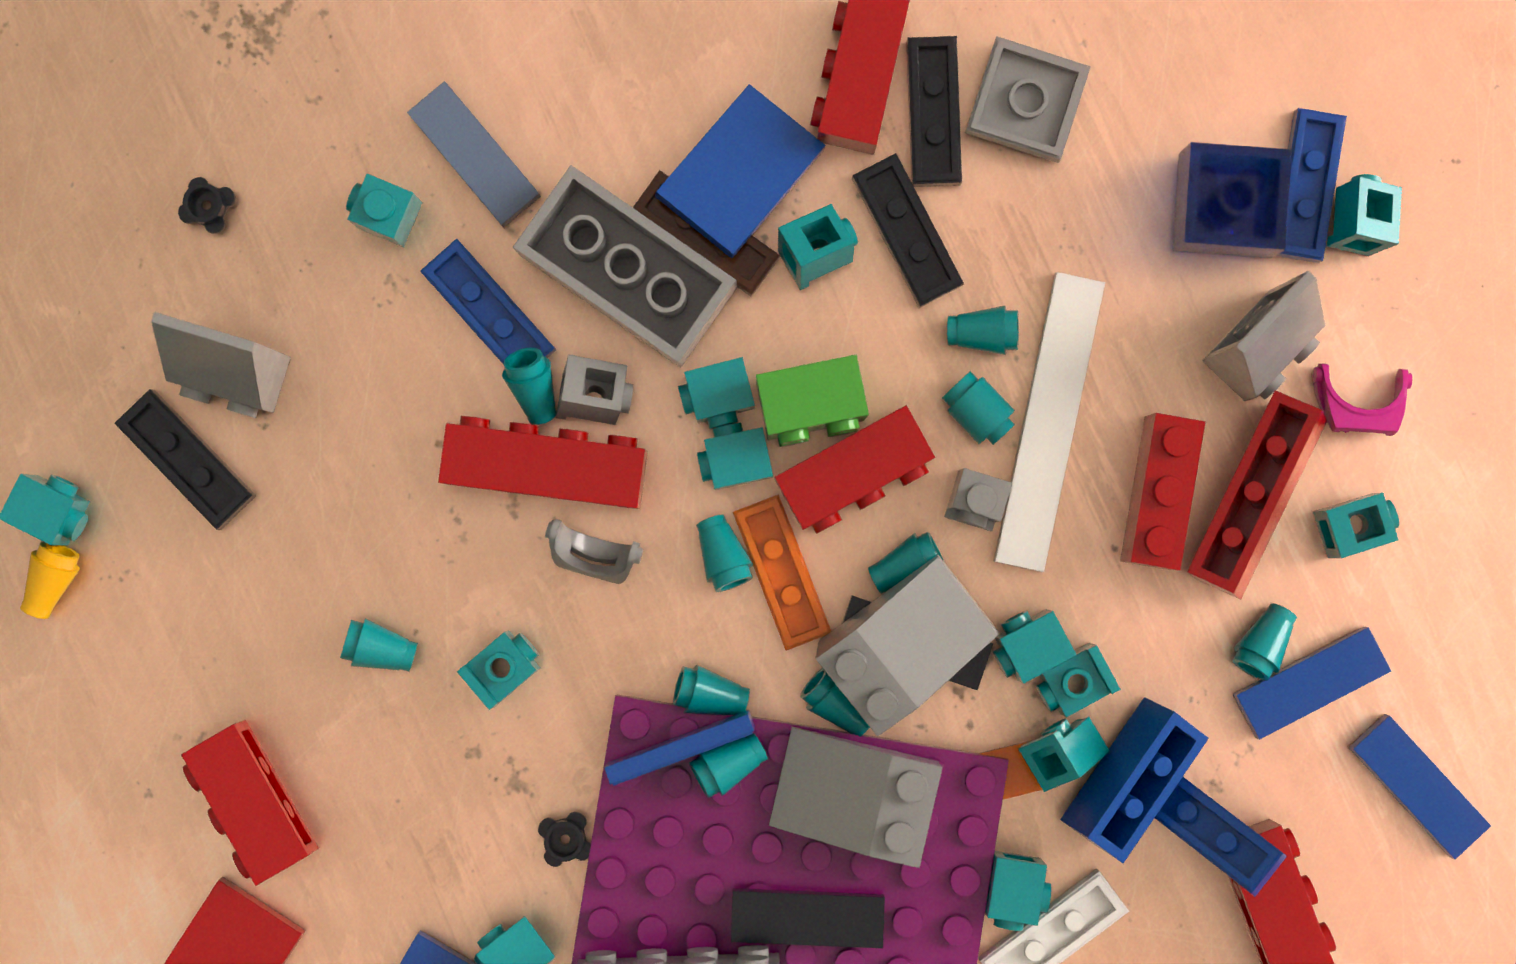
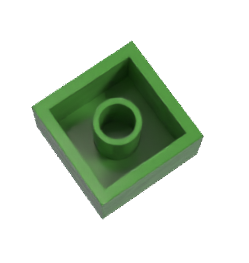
M857 354L756 375V385L767 439H778L779 447L808 442V439H810L809 432L827 429L828 437L857 432V429L860 428L859 422L864 421L869 415Z

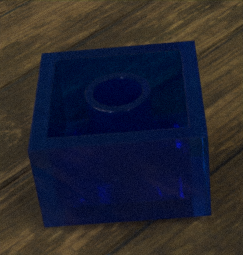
M1191 142L1179 153L1172 251L1272 258L1284 251L1286 248L1292 149Z

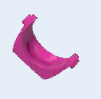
M1319 363L1317 367H1314L1313 385L1319 408L1323 410L1332 432L1339 433L1342 431L1347 433L1353 431L1383 433L1386 436H1393L1399 431L1406 409L1407 389L1411 388L1413 381L1412 374L1408 373V369H1398L1393 402L1382 409L1367 410L1352 406L1336 393L1330 381L1328 364Z

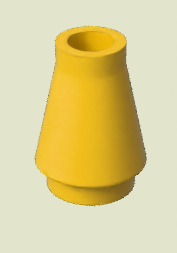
M41 542L38 550H34L30 554L24 599L20 609L30 616L48 619L54 606L80 570V567L77 565L80 557L79 554L67 546L49 545Z

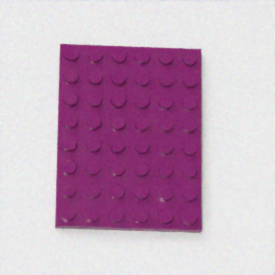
M617 694L614 700L604 767L612 760L733 715L684 713L685 708L675 706L673 703ZM752 716L755 725L753 733L762 744L768 759L760 763L756 769L723 796L717 793L707 798L689 765V762L699 757L698 755L617 785L609 783L603 767L571 964H576L578 959H586L587 952L598 950L615 951L616 958L637 957L636 952L639 950L654 948L667 950V956H687V950L695 947H715L718 949V955L738 954L739 947L748 945L767 946L769 953H779L780 964H977L1009 760L1007 758L869 735H862L860 737L845 731ZM792 727L939 761L942 765V772L920 868L866 856L769 826ZM733 888L884 894L883 948L731 942Z

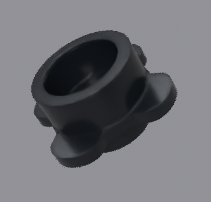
M203 177L192 179L188 185L189 189L184 194L183 205L178 209L180 219L186 224L194 222L205 226L209 233H220L226 226L224 217L228 207L235 204L236 197L234 192L228 187L216 188L210 185ZM205 201L211 202V208L208 210L203 208Z
M571 812L567 818L559 820L545 818L541 821L538 833L544 838L546 850L544 860L547 864L558 867L562 862L571 861L574 858L580 861L589 858L591 843L586 840L584 827L587 824V820L583 814ZM568 835L570 842L567 844L562 843L561 836Z

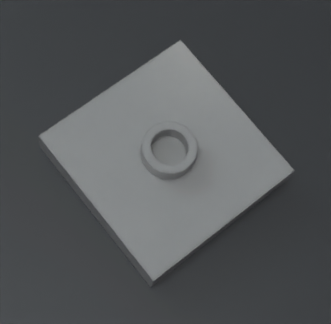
M997 36L965 133L1059 163L1091 66Z

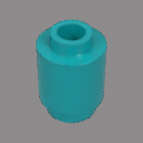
M971 371L942 397L950 407L947 412L978 444H981L987 438L994 445L1015 425L1008 418L1015 410L983 376L978 379Z

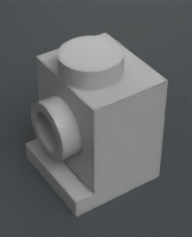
M568 354L562 375L556 418L566 420L568 416L616 425L620 412H629L632 400L633 384L625 383L627 365ZM596 392L602 398L587 396L586 394Z
M966 468L958 470L944 517L992 532L995 522L1002 520L1012 482Z

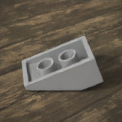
M1307 271L1269 290L1202 360L1244 401L1255 399L1259 395L1263 399L1268 398L1285 381L1286 378L1281 372L1293 359L1298 364L1301 363L1319 345L1320 342L1315 336L1325 327V321L1316 277Z
M154 312L151 323L165 379L168 382L182 386L179 393L180 396L209 404L211 395L228 399L227 410L256 418L258 409L274 413L291 358L290 356L250 340Z
M936 555L820 639L816 660L878 737L919 708L999 635V631L941 557Z
M792 727L769 826L866 856L920 868L942 765L936 760Z

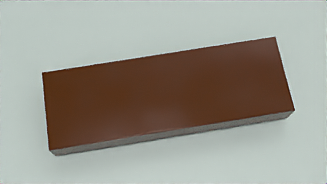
M659 170L633 208L736 279L737 287L752 297L776 264L780 255L754 236H751L731 259L655 197L656 191L669 177Z

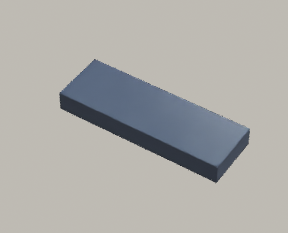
M445 81L407 112L503 228L541 197L538 191Z

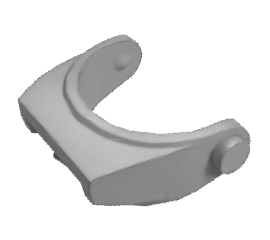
M557 519L549 522L545 538H549L552 559L558 567L616 584H621L626 580L633 563L639 564L643 554V548H639L640 543L633 542L632 545H624L601 540L570 529L561 520ZM571 552H574L575 554L591 561L605 564H615V566H602L591 564L575 557L571 554Z

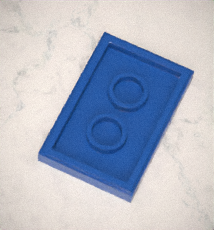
M749 84L656 191L655 197L732 259L821 155L826 145Z

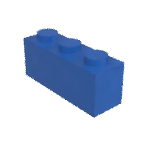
M1144 697L1110 746V751L1101 759L1060 820L1095 846L1124 863L1209 738L1176 712Z

